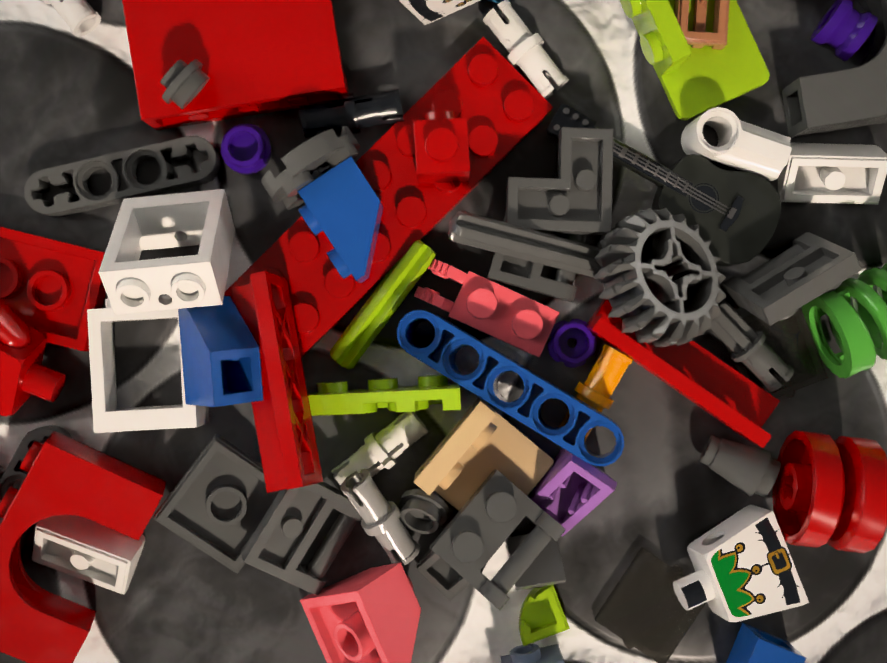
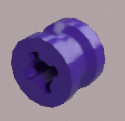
M837 0L816 26L810 39L817 45L828 44L834 48L835 56L845 62L866 41L877 24L878 17L869 11L860 13L853 8L852 0Z

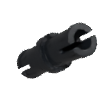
M399 89L354 97V93L343 94V99L299 106L305 138L314 137L330 129H333L334 132H341L342 126H347L353 134L361 133V128L404 121Z

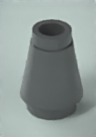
M711 435L699 459V462L707 465L708 468L749 497L756 494L765 498L772 489L781 468V462L771 457V451L724 438L720 439L714 435Z

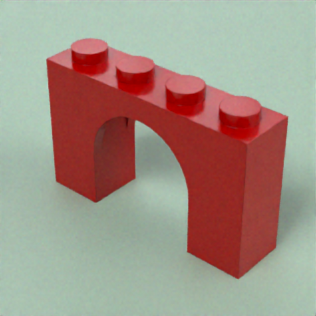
M53 431L44 444L36 440L33 442L19 468L28 472L20 489L10 486L0 502V517L3 518L0 524V652L27 663H73L90 632L96 611L41 588L28 576L20 556V543L23 533L33 524L43 519L58 515H75L90 519L139 541L163 497L166 481L59 432Z

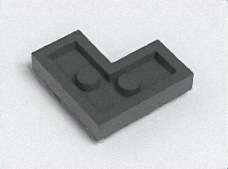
M562 127L559 131L558 179L508 177L506 185V223L550 234L606 235L611 232L614 129Z

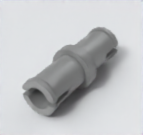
M362 469L360 473L357 471L352 473L343 481L340 489L362 517V528L368 536H375L389 556L392 564L401 562L398 556L404 565L410 563L418 555L420 546L413 540L400 521V510L394 501L386 500L367 469Z

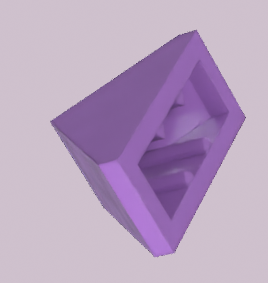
M562 448L555 457L554 464L538 482L529 498L565 528V532L561 535L564 536L615 491L617 482L597 466L583 461Z

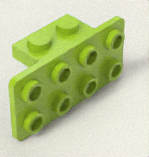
M620 0L625 14L632 19L640 36L643 54L646 60L653 65L678 119L683 121L689 120L709 109L755 90L769 80V70L737 0H730L727 45L722 50L712 49V46L705 45L703 48H692V45L687 43L674 14L675 0ZM689 0L688 31H693L695 0ZM707 0L705 32L713 33L715 0Z

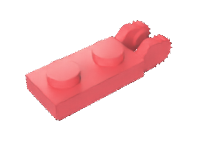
M434 259L427 269L440 278L450 279L461 284L462 287L455 302L440 296V293L428 287L422 288L418 286L414 297L448 312V317L531 355L540 357L559 316V311L471 271L467 274L439 260Z

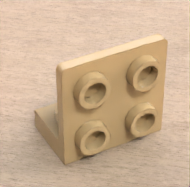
M478 397L416 471L413 482L429 496L433 491L437 492L460 511L494 469L502 473L525 495H528L552 467L554 460Z

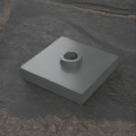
M216 433L156 511L153 519L238 574L245 565L241 553L279 491L267 493L262 464Z

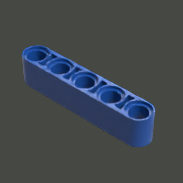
M413 310L405 314L399 321L397 340L401 348L408 354L573 455L594 466L610 465L621 456L624 449V436L620 426L613 419L439 315L424 310ZM429 320L435 328V337L429 346L420 348L415 343L413 332L420 322ZM464 346H472L479 355L478 367L468 375L460 372L455 364L456 354ZM509 371L517 373L524 382L523 393L515 401L504 399L498 391L500 377ZM557 398L567 405L570 417L564 426L551 427L543 421L541 408L546 400ZM603 426L613 432L616 442L610 452L596 454L588 449L585 443V435L591 428Z

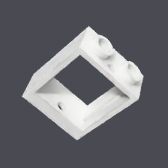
M225 189L123 199L98 272L115 315L223 305L235 236V227ZM200 245L198 255L139 260L143 250ZM167 294L171 299H163L160 295Z
M160 295L163 299H171L169 295ZM105 299V308L87 309L94 433L195 428L209 423V407L186 405L180 328L179 347L183 404L118 408L113 322L178 318L179 328L178 309L115 315L109 299Z

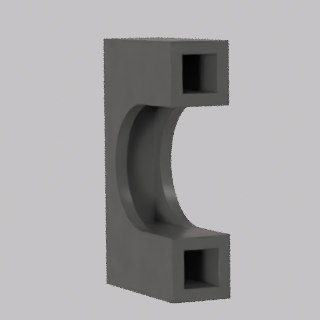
M857 0L865 12L869 11L878 17L877 24L870 33L868 51L858 67L799 77L781 90L790 138L887 123V0Z

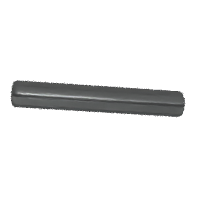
M462 210L452 216L449 222L448 236L456 243L594 277L602 269L594 259L602 250L599 247Z

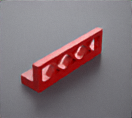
M267 271L250 274L251 283L232 287L234 304L260 350L263 400L251 402L266 490L267 493L320 483L323 482L287 279Z
M604 299L587 323V328L593 334L633 359L635 363L746 440L761 448L766 446L772 435L763 430L762 426L780 403V400L693 340L679 346L674 344L672 346L656 348L652 342L638 343L635 332L622 333V319L620 317H608L612 309L609 300Z

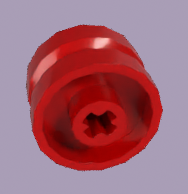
M793 431L786 437L780 449L777 460L781 462V468L773 485V512L785 542L790 545L814 548L828 543L829 546L836 550L866 553L874 550L883 538L887 527V456L883 448L877 441L867 438L841 435L833 440L830 435L823 433Z

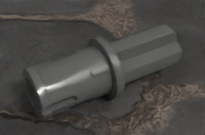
M719 303L721 315L712 321V328L710 330L732 351L731 359L737 363L742 362L764 384L768 391L772 392L781 388L783 385L769 372V369L773 368L786 382L793 376L794 369L765 342L766 334L763 331L755 332L728 303Z

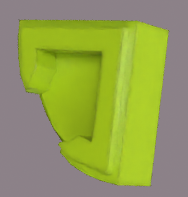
M553 585L533 588L522 604L519 614V632L523 646L570 629Z

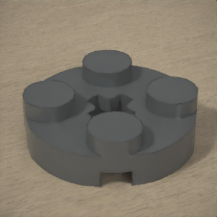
M342 126L340 137L336 135L333 129L324 131L303 142L282 157L281 161L286 169L277 177L269 169L263 176L261 183L274 202H283L288 210L293 209L304 203L298 193L300 189L347 158L352 157L354 160L359 155L360 144L347 126Z

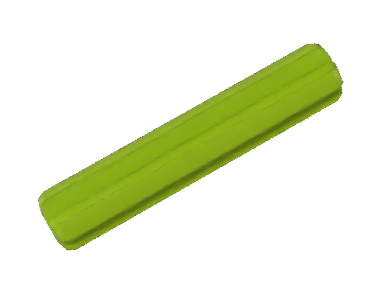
M417 240L406 254L389 270L331 348L330 356L336 363L349 370L354 368L435 259L436 253L433 249L422 241Z

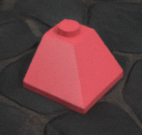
M401 562L369 568L323 588L318 595L311 593L300 600L327 663H411L421 607L413 591V584L405 573Z

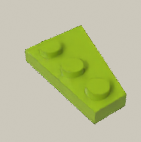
M443 374L418 376V385L398 387V378L369 379L368 389L348 390V381L317 383L318 392L308 394L311 416L366 414L377 412L378 408H388V411H396V413L416 412L428 409L429 405L442 404L443 411L461 410L459 384L448 383V377Z

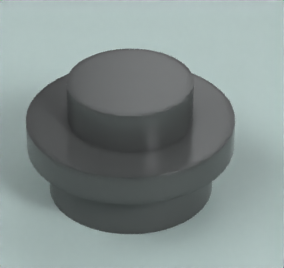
M182 59L178 60L160 81L166 88L162 99L167 104L173 101L181 109H184L199 94L210 79L201 70L203 64L198 59H194L188 65Z
M421 488L411 489L403 493L399 502L401 522L410 530L421 534H431L437 531L438 527L446 522L449 514L447 504L435 491L429 496Z

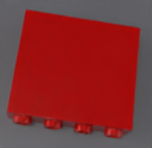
M122 0L141 120L155 130L299 108L301 105L332 102L343 99V94L349 93L347 79L343 70L332 0ZM180 59L187 65L194 59H198L203 64L201 70L210 77L207 84L184 109H181L173 101L167 104L162 99L166 88L160 83L164 75Z

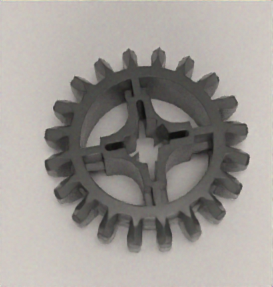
M651 208L645 211L640 210L630 217L627 216L617 222L615 227L611 229V232L607 233L605 238L600 241L603 249L600 250V253L594 259L602 269L593 278L603 283L605 290H603L598 298L609 300L612 309L608 317H620L622 319V333L635 332L638 343L652 342L655 348L685 344L712 328V321L721 315L718 304L726 298L725 293L718 287L726 278L717 271L716 264L721 258L712 256L709 250L711 240H702L699 236V224L687 226L683 213L671 215L667 208L654 211Z

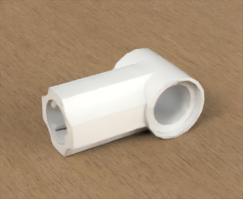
M721 107L709 109L685 126L681 135V145L686 155H700L709 161L755 174L769 181L778 179L781 171L788 163L792 150L790 137L741 121L734 112ZM704 125L711 126L717 132V146L710 145L704 139L702 133Z

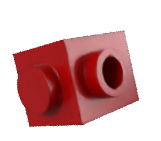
M432 111L424 114V120H413L418 184L469 182L470 157L467 117L456 118V113L453 111Z

